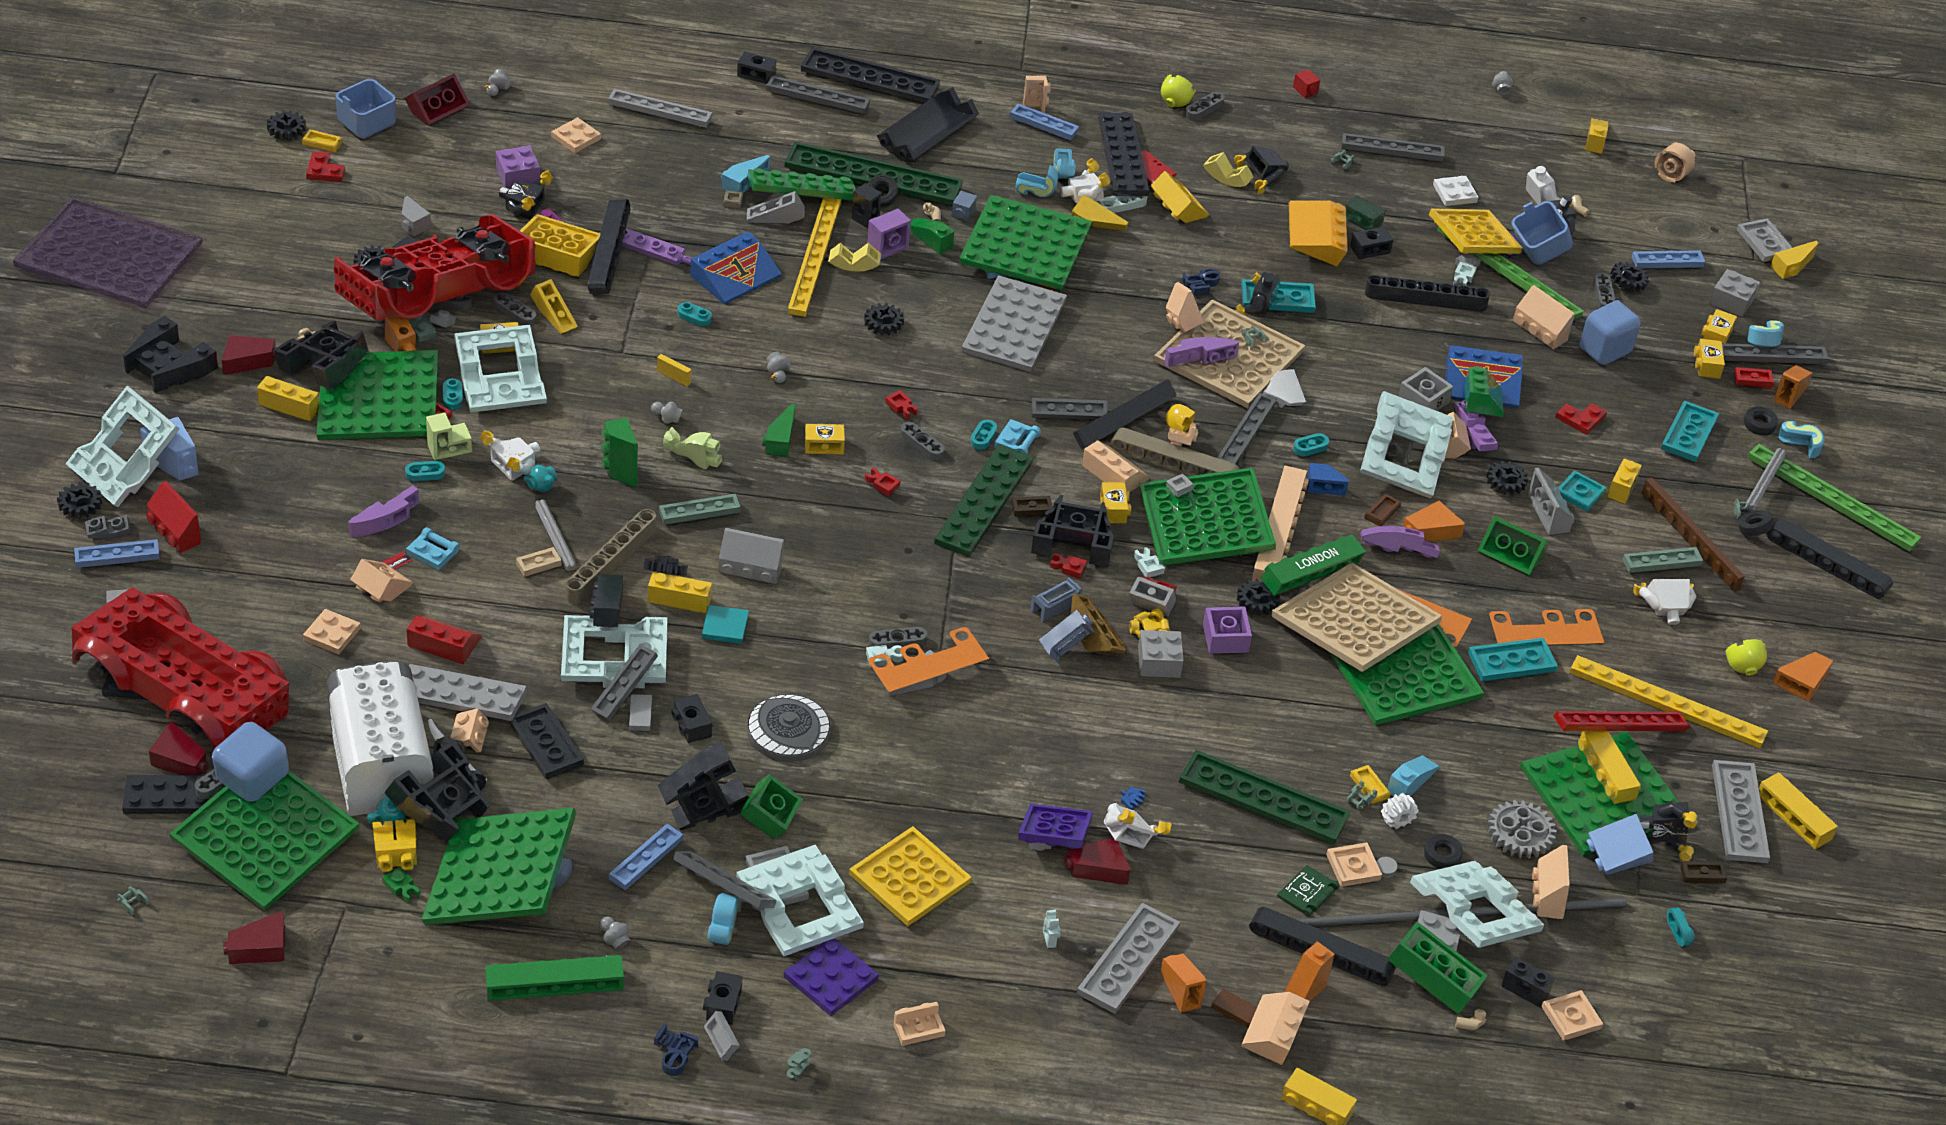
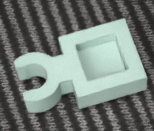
M1460 262L1454 274L1453 284L1462 283L1467 286V282L1471 283L1477 267Z
M1147 547L1144 548L1143 554L1135 550L1134 557L1138 561L1137 566L1144 576L1150 578L1164 574L1165 567L1159 564L1156 555L1150 556V550Z
M886 645L866 647L868 660L880 654L888 655L890 660L894 662H902L904 659L903 655L899 654L901 653V646L899 645L893 646L891 649H887ZM877 658L874 664L877 667L886 666L887 661L884 658Z
M1056 910L1047 911L1044 920L1043 933L1047 948L1056 947L1057 938H1060L1061 935L1059 920L1056 919Z

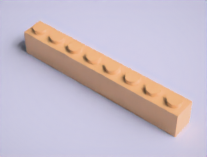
M1284 466L1269 516L1276 550L1259 552L1252 582H1255V579L1262 582L1261 576L1265 572L1264 568L1272 562L1275 564L1287 557L1284 554L1289 552L1291 543L1288 541H1292L1294 534L1292 528H1296L1298 517H1295V515L1299 516L1302 506L1299 502L1303 503L1305 492L1302 490H1306L1309 479H1306V470Z

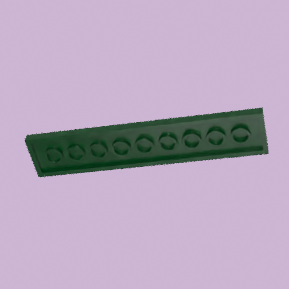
M794 142L785 160V168L820 176L830 175L833 178L848 177L853 183L859 185L868 184L877 175H887L892 177L897 183L899 194L952 206L963 185V179L800 142ZM880 185L876 188L889 191V188L885 185Z

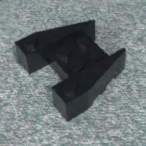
M163 316L145 329L123 354L125 372L129 373L137 369L152 380L153 392L157 393L168 389L169 385L178 382L181 385L187 383V379L193 377L199 379L218 368L217 352L202 342L188 352L183 353L173 346L179 342L178 324Z
M336 321L321 326L322 329L315 333L310 331L304 333V337L295 340V338H292L274 349L279 369L291 374L297 372L310 361L315 362L312 368L318 385L328 389H332L342 382L369 351L362 331L355 336H351L339 331Z
M1060 495L1054 502V506L1045 512L1042 520L1039 519L1036 523L1031 553L1050 557L1055 539L1092 545L1089 564L1109 567L1114 536L1110 529L1111 524L1107 518L1105 503L1102 502L1101 508L1098 509L1063 502V495Z
M453 741L439 749L431 759L433 769L439 776L423 786L408 770L394 779L384 792L400 811L446 842L459 829L454 820L467 811H470L475 817H482L490 807L484 792L481 793L476 783L478 779L475 773H471L466 755Z
M722 741L699 752L658 784L666 805L677 800L680 806L671 810L680 830L695 827V823L707 820L708 823L714 822L716 817L726 815L727 818L736 816L741 813L749 799V795L740 777L730 780L721 786L717 782L736 772Z

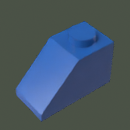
M1309 464L1307 479H1309L1308 493L1346 496L1349 480L1328 464Z

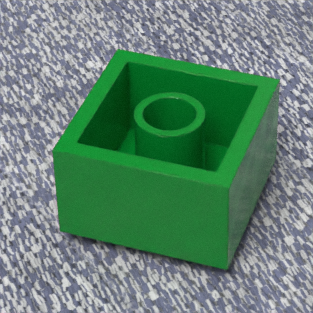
M768 774L756 784L740 815L774 840L787 830L803 799L771 774Z

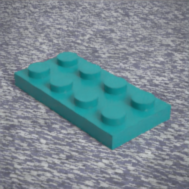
M1242 279L1241 282L1242 305L1244 308L1250 305L1252 294L1256 287L1251 280ZM1280 282L1279 292L1269 310L1315 313L1314 285Z
M1684 401L1662 443L1661 450L1696 462L1718 419L1719 413Z
M1544 637L1469 647L1468 654L1481 682L1556 672L1558 668Z

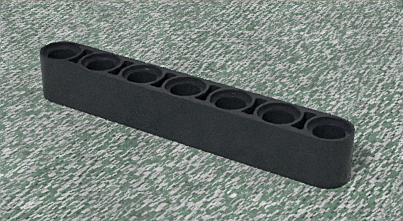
M628 199L609 200L588 279V291L591 295L610 293L631 211Z
M1371 275L1367 279L1365 295L1370 299L1483 312L1487 309L1490 291L1481 287Z
M1169 379L1072 434L1082 450L1172 399L1177 394Z
M1785 519L1776 520L1773 528L1766 533L1768 539L1773 543L1874 598H1883L1893 586V580L1887 574Z
M1259 907L1249 924V928L1254 934L1302 954L1318 941L1335 954L1332 963L1333 967L1380 986L1389 984L1397 968L1387 960L1389 958L1387 956L1267 907Z

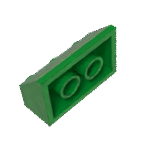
M1479 366L1468 367L1464 385L1466 412L1503 417L1502 388L1487 369Z
M627 417L605 421L604 430L601 431L604 444L601 445L604 456L601 459L603 470H607L610 478L635 487L637 486L638 443Z
M1494 516L1477 551L1531 575L1541 562L1550 542Z

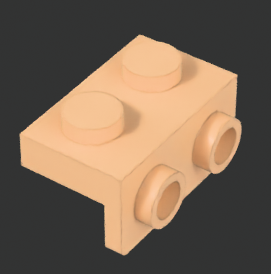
M1026 76L1023 105L1026 107H1040L1041 112L1045 113L1046 107L1049 106L1047 93H1050V83H1047V77Z
M1191 423L1188 433L1170 428L1168 439H1170L1172 444L1182 446V443L1191 445L1192 441H1196L1198 429H1196L1194 423Z
M478 708L461 712L456 716L450 738L461 740L465 747L471 746L476 753L481 752L489 721Z
M938 1002L924 1003L920 1006L902 1008L895 1011L894 1027L902 1046L945 1036V1028L938 1014Z

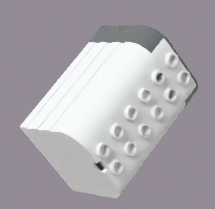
M392 660L345 667L333 672L326 682L329 722L348 815L355 816L375 812L377 804L386 796L384 792L392 781L408 770L423 786L433 780L431 755L413 675L409 665L401 661Z

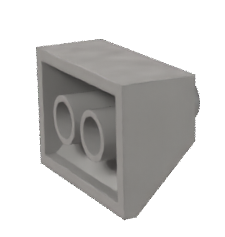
M1535 468L1528 497L1548 535L1570 532L1571 526L1574 523L1573 513L1569 511L1567 503L1562 498L1560 490L1555 485L1553 479L1540 468Z
M725 528L719 555L718 572L777 584L783 565L784 540Z

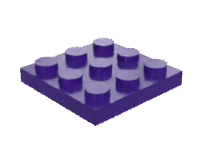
M1030 804L1019 830L1018 840L1025 841L1026 843H1045L1048 846H1067L1071 849L1082 848L1092 822L1093 811Z
M835 938L821 943L784 971V978L829 1016L834 1015L878 981L879 977L878 973Z

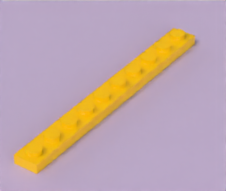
M823 197L789 303L788 314L806 317L841 206V199Z
M1578 655L1569 672L1663 711L1680 712L1686 720L1761 749L1768 733L1766 729Z

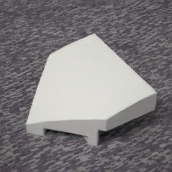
M1294 369L1275 373L1263 393L1277 399L1276 401L1281 408L1285 404L1287 406H1301L1306 402Z

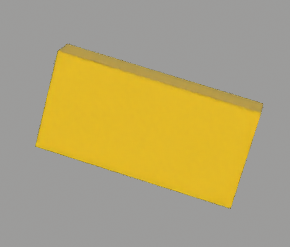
M310 129L302 139V145L334 153L342 144V137Z
M662 354L657 357V372L686 387L691 384L692 369Z
M1369 765L1351 771L1350 777L1357 785H1360L1359 782L1361 780L1364 782V786L1361 789L1364 795L1373 794V790L1378 792L1371 802L1372 805L1390 798L1391 793Z

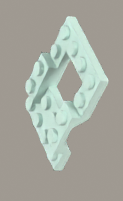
M530 325L454 334L464 391L470 413L547 403L544 385L538 370L537 354ZM515 347L519 371L483 376L478 355L479 350Z
M126 386L103 415L101 431L91 443L78 447L66 464L86 482L90 483L91 486H96L97 490H100L101 494L113 505L119 507L130 492L136 494L158 466L157 457L180 428L132 388ZM132 415L151 432L126 462L111 447L123 433L120 430L121 426Z
M1383 391L1377 408L1376 423L1367 444L1360 472L1431 499L1434 495L1441 464L1445 459L1452 432L1453 417ZM1393 433L1425 445L1418 472L1384 460Z
M564 615L561 681L603 682V688H607L639 644H642L656 652L658 657L635 688H645V683H666L667 617H645L635 625L618 624V627L593 626V619H590V616ZM584 636L605 637V642L625 643V661H583Z
M816 845L737 872V878L777 900L775 908H765L764 911L760 912L764 925L783 957L859 930L864 926L863 920L844 891V883L826 854L822 855ZM815 888L831 915L794 928L785 913V905L781 899Z
M1476 861L1414 875L1411 878L1410 883L1423 896L1436 894L1446 904L1450 921L1479 948L1542 931L1544 924L1537 916L1516 899L1519 891L1510 882L1505 880L1496 869L1492 867L1482 868ZM1485 897L1507 918L1482 923L1469 911L1472 903L1468 900Z

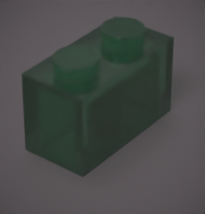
M1356 195L1345 204L1346 220L1356 226L1369 230L1379 228L1383 224L1386 210Z

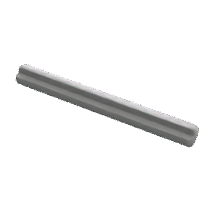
M1778 448L1747 500L1746 509L1751 511L1756 509L1785 458V450Z
M543 499L536 501L535 507L565 569L568 572L574 571L576 569V562L546 501Z

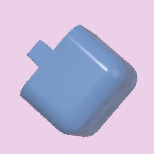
M363 80L336 94L337 118L339 122L359 138H368L396 123L395 96L376 80Z
M1544 201L1536 206L1530 202L1523 206L1524 212L1512 220L1517 241L1535 265H1542L1572 248L1573 240L1568 224L1550 201Z
M1619 300L1613 301L1593 311L1587 317L1579 347L1599 364L1607 365L1632 352L1641 320L1638 315Z
M254 722L244 723L219 744L212 753L217 780L246 801L258 800L289 772L287 750L284 743Z

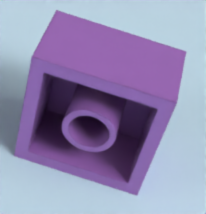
M531 146L496 151V169L504 188L511 189L517 181L532 183L540 178V166Z
M899 209L869 220L867 243H870L881 253L880 260L909 248L911 220Z
M1206 608L1203 628L1209 654L1249 652L1252 634L1246 608Z

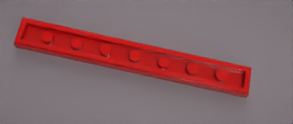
M1556 711L1553 715L1562 731H1687L1690 727L1680 712Z

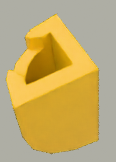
M1175 404L1166 414V423L1172 429L1186 432L1190 428L1191 423L1194 422L1195 412L1184 405Z

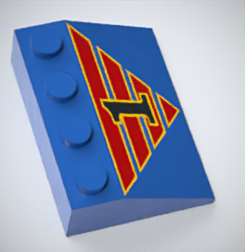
M748 231L691 259L690 276L724 305L782 276V273L761 242Z
M1449 346L1446 359L1445 381L1453 386L1451 399L1465 400L1464 385L1468 367L1479 366L1487 369L1502 388L1503 406L1519 408L1523 355Z

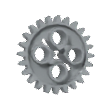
M1514 800L1512 805L1506 801L1504 806L1499 804L1497 809H1493L1492 814L1489 816L1487 828L1489 829L1488 835H1492L1491 841H1497L1496 847H1504L1502 852L1509 850L1511 851L1510 856L1518 853L1519 858H1521L1525 854L1530 859L1531 854L1537 858L1539 852L1544 855L1546 849H1551L1557 832L1554 830L1556 824L1551 823L1552 817H1546L1547 811L1540 812V806L1533 808V803L1527 806L1523 800L1521 804Z

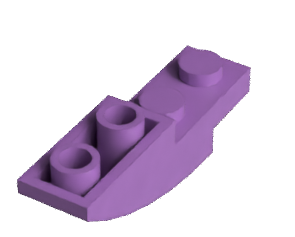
M1216 337L1180 340L1179 346L1166 349L1164 363L1167 367L1197 360H1201L1203 364L1234 358L1238 354L1239 342L1237 340Z
M1465 400L1455 402L1454 406L1457 416L1466 423L1471 448H1477L1479 451L1497 450L1498 443L1485 426L1483 414L1466 412Z
M412 485L384 505L376 502L372 506L367 507L366 510L348 521L349 536L360 537L381 532L410 518V509L419 504L418 489Z
M1380 526L1364 529L1360 533L1364 543L1374 546V544L1382 546L1381 548L1388 552H1398L1400 546H1402L1407 551L1413 552L1415 550L1421 552V555L1427 558H1437L1440 553L1439 545L1425 541L1424 532L1415 529Z

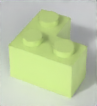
M446 413L426 417L427 443L434 460L472 452L471 436L465 423L451 426Z

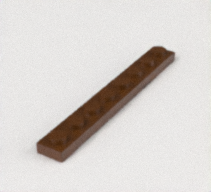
M1652 477L1646 479L1642 491L1644 497L1651 502L1656 510L1666 518L1691 547H1697L1702 559L1708 563L1714 572L1734 592L1740 590L1745 577L1743 573Z

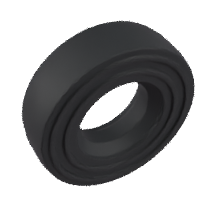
M877 175L868 182L867 185L874 189L880 185H885L889 188L888 194L881 196V207L888 206L896 200L898 186L892 177Z
M1761 406L1751 407L1744 416L1745 427L1759 435L1773 433L1778 424L1777 415L1772 410ZM1754 418H1762L1768 423H1759Z
M1759 510L1749 512L1740 517L1738 526L1743 535L1757 536L1770 531L1774 526V521L1771 513Z
M1447 834L1431 836L1424 847L1426 860L1434 867L1440 869L1458 865L1463 855L1461 843L1453 836ZM1437 847H1446L1451 851V855L1442 856L1435 849Z

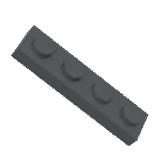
M1032 398V418L1096 420L1108 413L1107 400Z
M639 644L592 706L591 710L593 713L610 721L657 659V653Z

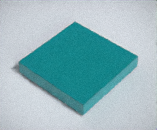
M1575 470L1558 487L1565 501L1586 512L1595 505L1607 490V487Z
M709 605L702 639L742 644L749 610Z

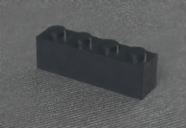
M599 574L598 581H594L590 606V619H593V626L618 627L623 596V575Z

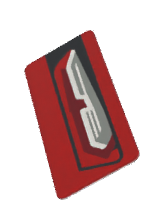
M401 552L382 562L396 569L411 562L412 559L405 552Z

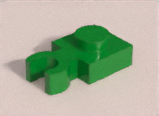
M401 867L382 877L383 884L395 896L401 893L406 903H410L409 894H414L417 898L420 897L419 888L414 886L413 879Z

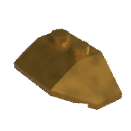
M1075 593L1072 596L1071 614L1076 610L1082 615L1086 613L1092 620L1091 627L1095 631L1094 633L1091 631L1090 634L1081 640L1085 650L1089 653L1102 655L1124 654L1126 651L1125 645L1108 620L1093 605L1092 600L1088 596Z

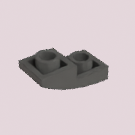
M127 514L111 520L101 516L85 521L88 538L104 539L131 534L130 521Z

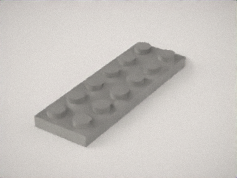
M409 664L418 702L421 704L462 712L478 708L484 716L512 721L527 693V687L524 685Z
M1714 760L1712 769L1726 860L1768 863L1770 854L1755 763Z
M1142 903L1077 988V994L1116 1014L1178 930L1180 922Z

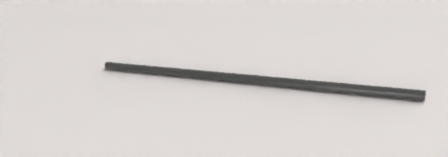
M1627 899L1566 902L1565 910L1626 907ZM1523 904L1531 913L1537 912V908L1533 907V904ZM1495 906L1470 908L1469 910L1475 916L1503 915ZM1447 909L1427 911L1449 917ZM1420 911L1296 920L1313 927L1418 920Z

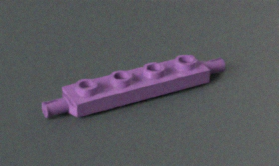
M626 228L622 247L676 266L682 262L691 265L692 258L685 256V248Z

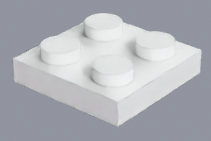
M1467 176L1434 179L1433 186L1445 206L1477 203L1478 195Z

